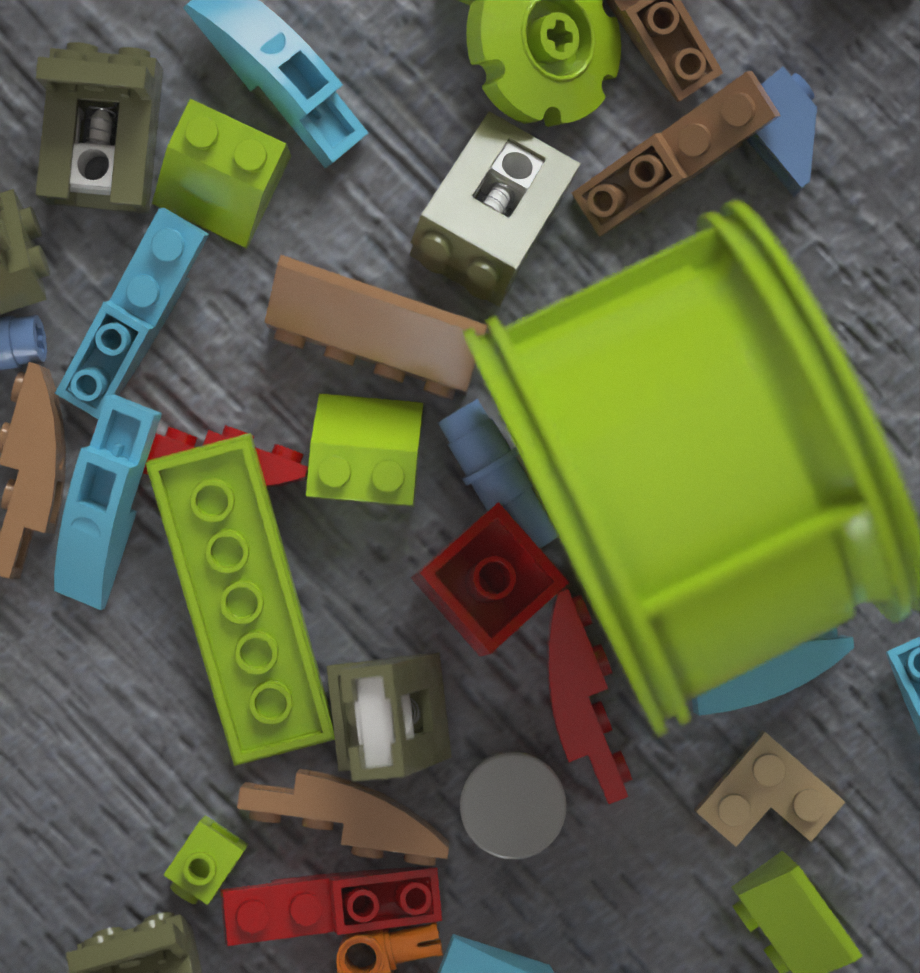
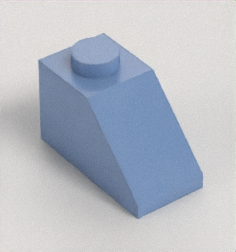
M783 66L761 84L781 116L748 138L747 141L794 197L810 182L817 106L812 101L814 93L808 83L797 73L791 76Z

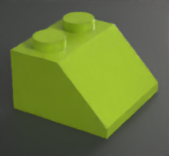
M189 99L167 145L152 204L158 208H166L184 220L247 249L292 155L286 143L193 99Z
M319 393L310 443L306 496L316 499L414 507L423 402Z
M783 851L776 854L731 887L740 899L732 905L733 909L750 932L760 927L771 943L763 951L779 973H787L789 971L792 973H829L852 964L863 957L799 865Z

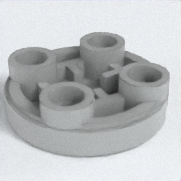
M501 751L481 761L468 775L461 792L460 813L465 830L474 843L482 850L503 859H523L543 851L558 836L566 816V796L557 774L543 760L525 752Z

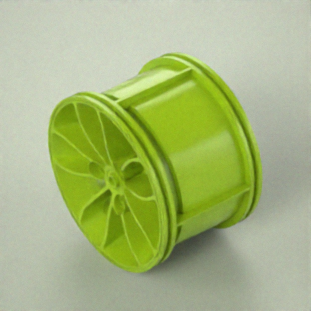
M738 200L722 205L719 214L712 211L698 217L696 221L697 235L503 328L497 316L485 320L488 332L478 337L473 327L462 332L657 737L668 733L664 721L676 717L681 726L692 721L685 704L686 702L853 619L855 616L854 606L858 604L872 602L887 619L894 623L910 617L912 609L920 612V524L886 439L847 358L799 273L761 219L747 205Z

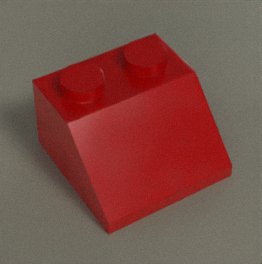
M499 502L452 540L411 577L413 582L480 657L492 654L569 583Z

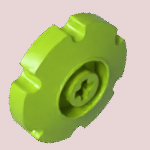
M478 0L471 3L466 28L470 63L472 65L478 64L485 70L486 82L482 85V90L501 112L523 124L544 119L547 127H553L580 120L595 111L603 103L605 94L602 90V81L617 77L621 60V35L617 17H609L605 13L603 0Z

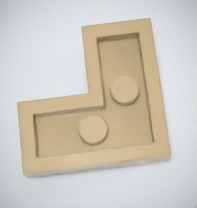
M762 730L694 810L737 847L770 808L812 842L844 805L845 801Z

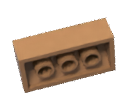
M280 255L264 322L268 328L276 331L273 338L276 341L299 349L304 348L306 341L326 348L323 354L324 357L349 366L354 365L356 358L375 364L374 374L398 383H403L405 375L425 382L423 391L448 400H453L455 392L467 395L477 365L462 332L473 327L477 337L487 332V325L283 255Z

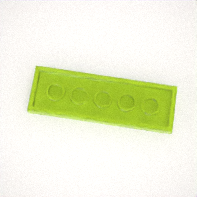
M248 433L148 460L145 464L234 766L335 740L332 715L252 434Z

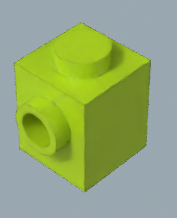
M205 815L198 822L163 876L172 881L170 889L185 901L196 904L198 900H201L208 905L249 844Z

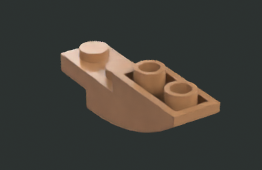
M605 0L639 52L677 102H680L723 74L722 69L681 0Z
M747 71L661 133L653 134L573 191L572 195L598 236H603L742 146V142L781 115L753 71Z
M32 362L28 363L26 373L20 371L16 376L11 392V401L16 403L11 423L4 422L0 429V465L19 470L16 480L9 479L1 501V508L7 510L2 529L0 530V576L8 579H19L21 577L34 530L55 534L65 483L66 445L59 398L55 394L56 388L50 370Z
M300 768L296 773L294 788L245 782L240 787L237 809L249 810V819L280 823L281 815L301 817L302 826L320 830H333L334 822L344 823L341 845L352 846L351 854L366 858H383L384 851L405 853V862L427 866L436 865V858H448L449 841L429 822L407 806L384 793L358 782L329 773Z

